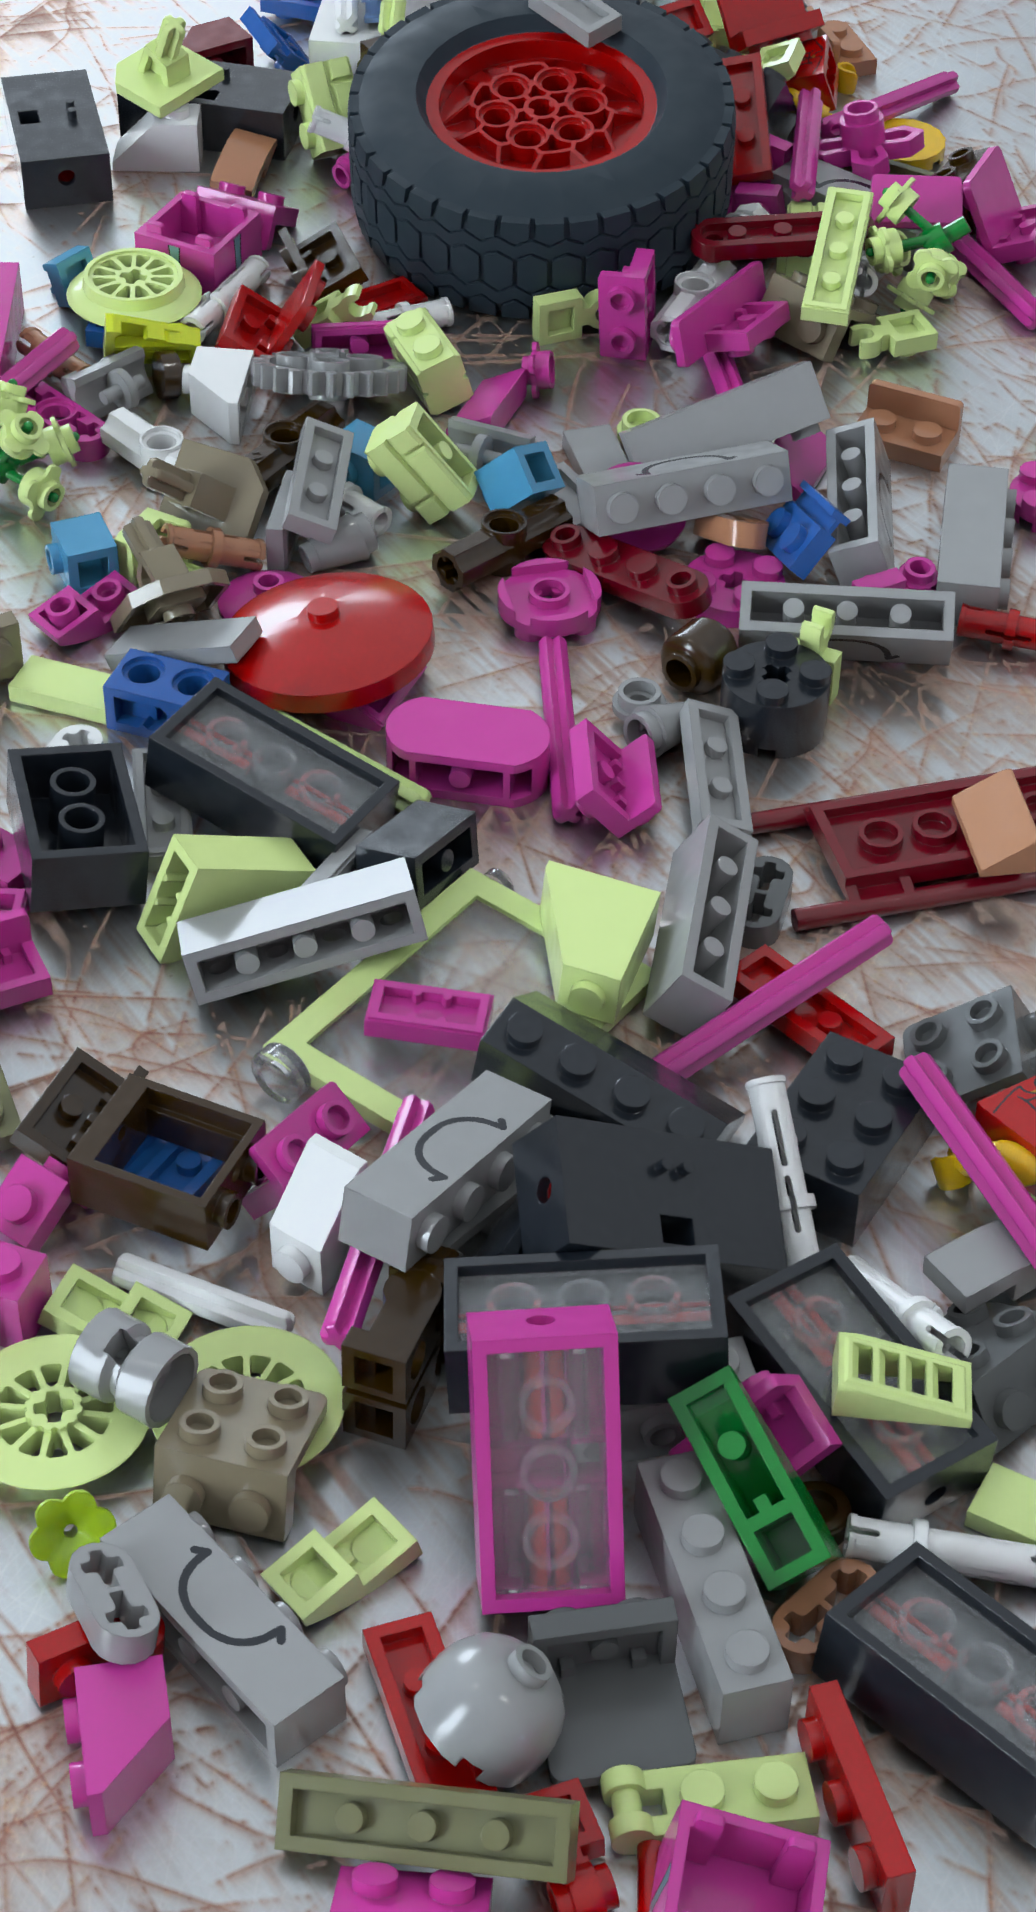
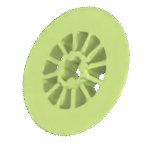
M124 248L106 252L90 261L85 269L70 282L66 297L69 306L76 314L100 326L105 325V313L173 323L187 316L197 307L201 300L202 287L196 276L182 267L170 255L147 248Z
M237 1326L208 1333L187 1344L198 1353L199 1365L197 1373L206 1368L228 1369L249 1377L253 1373H260L261 1376L255 1378L279 1384L298 1385L306 1390L319 1392L326 1396L327 1413L298 1468L317 1456L330 1443L338 1431L344 1416V1410H342V1390L344 1389L342 1377L329 1356L306 1338L273 1327ZM167 1423L160 1428H152L157 1440Z
M52 1334L38 1336L17 1342L0 1350V1482L23 1489L46 1491L83 1485L99 1479L119 1467L137 1450L144 1440L149 1427L122 1413L116 1407L115 1402L103 1403L75 1387H70L68 1367L72 1351L80 1335ZM50 1382H58L54 1386L47 1385ZM36 1388L37 1391L31 1392L28 1389ZM62 1412L61 1421L48 1422L49 1414ZM75 1443L83 1449L75 1451L72 1444ZM39 1448H41L38 1456H32ZM55 1449H62L64 1456L53 1457Z

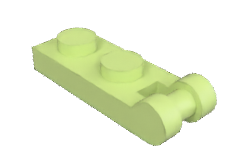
M805 1752L642 1770L634 1765H618L607 1769L601 1774L600 1778L604 1804L612 1808L614 1816L608 1823L611 1846L616 1853L623 1855H636L637 1845L644 1840L654 1839L662 1841L682 1799L805 1834L818 1833L820 1813ZM661 1804L663 1815L651 1816L644 1812L642 1807Z

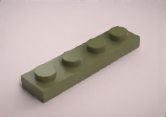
M291 1768L280 1771L274 1849L568 1884L575 1880L580 1801Z

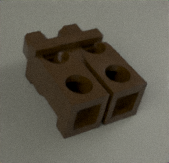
M440 1246L435 1253H427L406 1272L389 1266V1278L386 1280L383 1288V1307L371 1329L367 1331L351 1326L341 1344L342 1386H345L342 1390L344 1432L406 1450L438 1385L442 1372L441 1364L445 1365L444 1258H459V1252L455 1249Z

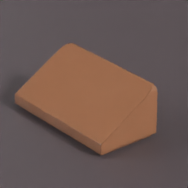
M1012 769L999 771L952 796V806L980 877L1036 872V826Z

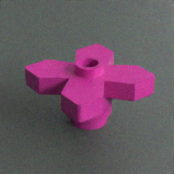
M872 100L853 101L843 107V115L839 120L840 137L820 139L818 159L839 168L852 166L853 174L871 181L872 176L875 174H888L890 172L889 160L912 157L925 147L923 129L906 125L885 129L884 114L879 110L877 102Z

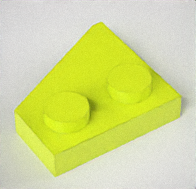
M105 313L103 354L106 357L113 353L118 354L133 346H138L144 349V364H152L155 351L174 350L178 354L181 363H192L196 347L201 346L200 328L189 327L182 323H166Z

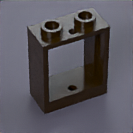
M129 1073L66 1158L71 1201L208 1251L222 1229L229 1230L234 1225L241 1210L242 1200L253 1185L259 1186L266 1178L249 1155L250 1147L266 1135L265 1120ZM147 1135L225 1162L201 1198L123 1170Z

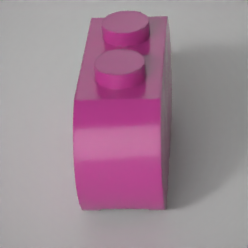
M422 696L400 704L388 716L386 721V767L428 789L432 798L517 808L538 799L548 787L550 774V729L544 719L531 710Z

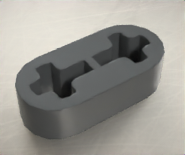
M761 856L755 859L742 947L758 949L764 944L770 946L776 942L780 935L791 901L793 870L782 859L773 856ZM764 883H770L768 891L761 890L759 888H761ZM753 914L763 915L758 919V922H751Z

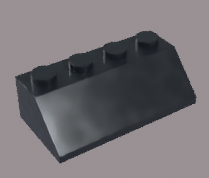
M538 991L513 997L482 1036L471 1080L474 1081L483 1072L488 1070L552 1099L550 1115L553 1117L555 1115L725 1142L731 1140L746 1116L743 1112Z

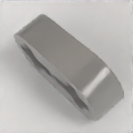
M90 1543L79 1547L72 1553L69 1561L66 1594L91 1647L98 1656L116 1664H136L146 1660L154 1653L161 1616L159 1608L133 1558L126 1550L109 1543ZM105 1584H112L109 1588L105 1586ZM119 1617L121 1622H114V1618Z

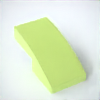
M73 1263L44 1306L37 1323L57 1334L81 1335L86 1325L99 1312L106 1308H118L146 1323L150 1327L151 1333L164 1332L178 1340L189 1323L193 1312L137 1281L130 1292L126 1293Z
M373 1497L327 1537L323 1538L314 1528L260 1575L270 1589L291 1608L297 1618L307 1627L334 1615L364 1598L401 1572L423 1552L417 1539Z

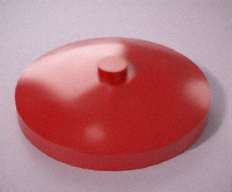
M336 572L295 579L259 594L233 615L232 618L256 616L263 633L238 663L224 664V669L230 672V683L233 687L275 710L308 714L337 712L361 707L397 692L423 671L430 661L435 647L432 613L426 601L415 590L399 581L379 575Z

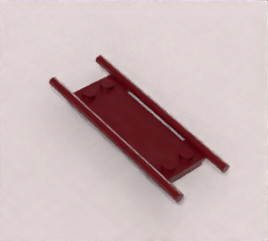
M1036 766L1014 769L1013 773L1036 826ZM995 773L752 812L753 833L751 835L810 826L846 900L792 909L791 923L794 931L861 921L871 915L884 917L1035 891L1036 872L976 877L918 888L913 886V883L978 873L952 806V796Z

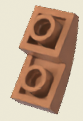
M235 128L215 165L210 178V187L219 188L220 181L231 182L245 186L244 195L254 197L261 177L265 178L277 146V139Z

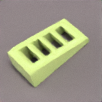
M838 1332L832 1357L831 1416L970 1429L973 1421L971 1363L863 1334ZM858 1374L871 1375V1381L858 1378ZM885 1376L897 1377V1388L885 1385ZM912 1379L924 1380V1395L912 1392ZM938 1381L952 1382V1402L939 1399Z

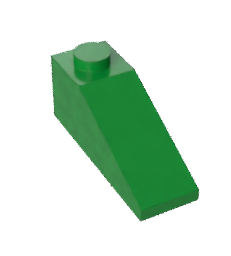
M730 1365L667 1399L768 1591L784 1590L824 1568L831 1562L844 1557L810 1493Z

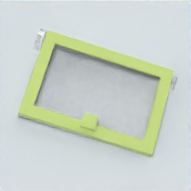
M470 868L421 910L429 940L363 959L266 1042L263 1048L254 1055L251 1061V1068L255 1080L267 1095L284 1104L294 1103L310 1087L318 1091L327 1083L335 1082L363 1119L390 1134L398 1108L401 1107L403 1098L406 1096L416 1095L420 1100H429L436 1112L472 1082L471 1077L477 1051L364 1036V1019L374 980L382 979L494 995V1008L490 1026L513 997L538 991L555 1001L540 917V905L514 892L511 879L502 870L491 868L482 874ZM641 963L614 1025L583 1015L579 1016L609 1032L646 997L652 967Z

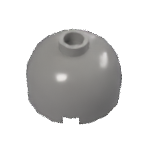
M482 1632L460 1639L440 1652L418 1678V1680H422V1688L414 1695V1708L424 1733L440 1754L454 1766L465 1758L473 1766L484 1770L475 1780L488 1786L511 1788L526 1781L544 1763L562 1732L565 1719L564 1695L549 1659L537 1647L524 1643L514 1637L500 1633Z

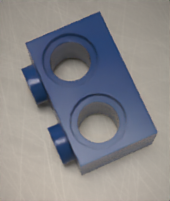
M130 648L103 685L107 728L149 739L150 735L214 677L230 685V672Z

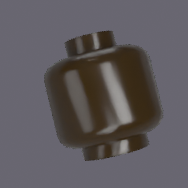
M707 617L694 618L663 643L660 653L662 672L668 683L675 689L697 695H706L721 683L723 658L727 653L738 649V645L729 629L717 620Z

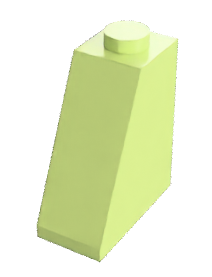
M173 834L136 929L160 964H170L182 959L176 922L300 887L315 871V868L292 838Z
M548 861L545 867L540 917L555 1002L576 1014L614 1025L654 936L661 892L554 861Z

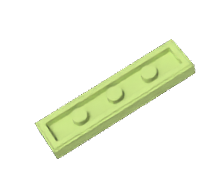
M828 186L801 306L800 320L841 326L848 325L873 205V192Z

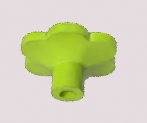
M83 1489L73 1490L62 1500L50 1498L39 1504L35 1511L37 1528L30 1534L28 1546L33 1557L41 1561H48L49 1567L55 1576L67 1579L72 1553L81 1546L90 1543H100L99 1538L117 1527L116 1519L110 1510L97 1506L90 1492ZM69 1524H73V1525H74L71 1530H69V1531H64V1528H65L67 1525H69Z

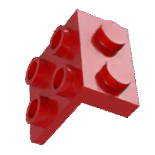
M717 0L730 49L740 54L747 52L749 54L760 52L762 47L798 37L802 43L812 40V33L825 25L820 8L806 12L803 0Z
M317 259L314 261L282 308L241 284L231 300L214 347L254 350V357H260L262 354L272 355V353L290 351L294 344V340L291 337L298 329L304 332L317 312L318 308L314 304L319 299L326 285V282L320 279L325 264Z

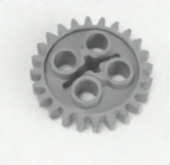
M312 348L305 352L282 351L272 353V355L262 354L260 357H253L251 359L250 383H253V386L260 387V389H273V392L281 394L308 395L310 400L345 401L349 398H354V396L378 397L388 396V394H399V391L405 392L407 389L408 365H404V362H396V359H384V357L374 354H350L349 349Z

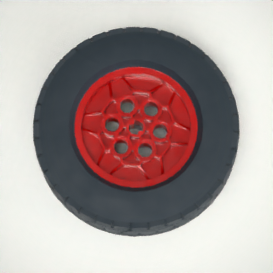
M439 0L431 3L430 9L424 6L406 16L405 21L400 20L384 32V37L380 36L362 58L352 80L348 100L350 179L352 201L361 232L379 259L387 267L390 266L391 271L399 277L404 276L410 282H413L419 290L434 298L438 294L439 299L446 296L452 305L465 308L469 303V310L496 316L498 310H502V317L529 319L530 313H533V296L577 288L584 298L590 291L598 289V277L601 271L622 272L623 266H630L636 248L655 249V294L656 290L661 292L674 284L678 274L691 271L701 259L691 251V230L695 228V224L699 225L708 218L725 217L728 212L733 177L736 111L732 82L725 65H723V61L714 48L709 46L708 41L694 28L690 29V25L672 13L667 15L666 10L647 1L640 4V0H601L622 14V30L590 48L585 47L528 7V0Z

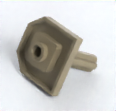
M184 438L175 465L159 458H150L147 465H142L140 474L143 476V485L164 495L159 511L189 521L192 529L206 531L208 527L212 526L221 528L224 534L254 538L269 495L268 488L254 460Z
M136 516L132 518L131 523L123 527L122 533L138 562L136 578L140 588L126 595L111 616L110 622L114 633L126 631L130 626L150 625L162 621L165 623L186 622L195 617V613L210 610L230 586L226 570L206 567L189 572L173 543L164 545L152 523L144 520L141 516Z

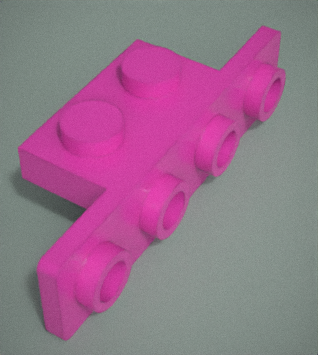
M761 261L750 262L671 322L669 340L670 346L675 352L678 367L691 366L707 352H726L727 356L732 358L752 354L757 345L766 339L772 338L775 335V331L791 319L788 301L761 302L766 292L765 276Z

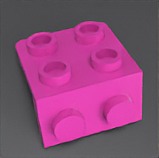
M999 146L989 147L963 182V204L973 217L977 228V242L1000 264L1013 261L1019 265L1030 263L1036 260V204L1021 207L1001 148Z

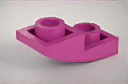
M114 570L82 594H79L71 586H66L30 612L28 617L36 627L59 646L78 644L113 631L110 622L111 616L126 595L138 588Z

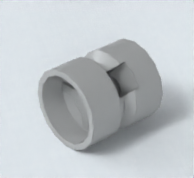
M106 1308L86 1325L77 1339L68 1367L69 1382L75 1388L103 1403L115 1402L116 1407L122 1413L150 1428H160L169 1422L196 1377L199 1365L198 1353L191 1346L164 1332L151 1333V1329L146 1323L118 1308Z

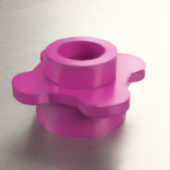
M532 342L531 355L522 357L521 368L527 369V385H531L533 399H539L540 389L554 388L555 360L552 350L540 351L539 343Z

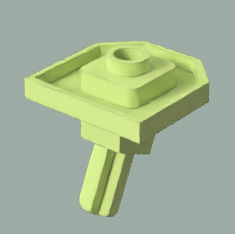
M172 15L165 16L157 38L116 64L115 85L117 94L160 119L224 80V70L222 67L182 45L186 33L184 30L186 22L181 16L178 18H174Z

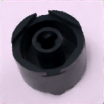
M785 632L772 633L767 636L766 641L744 645L735 651L727 653L723 658L720 706L732 709L738 716L744 753L757 756L758 749L776 751L775 758L796 757L814 749L823 737L827 723L832 669L815 651L798 644L797 638L792 634Z

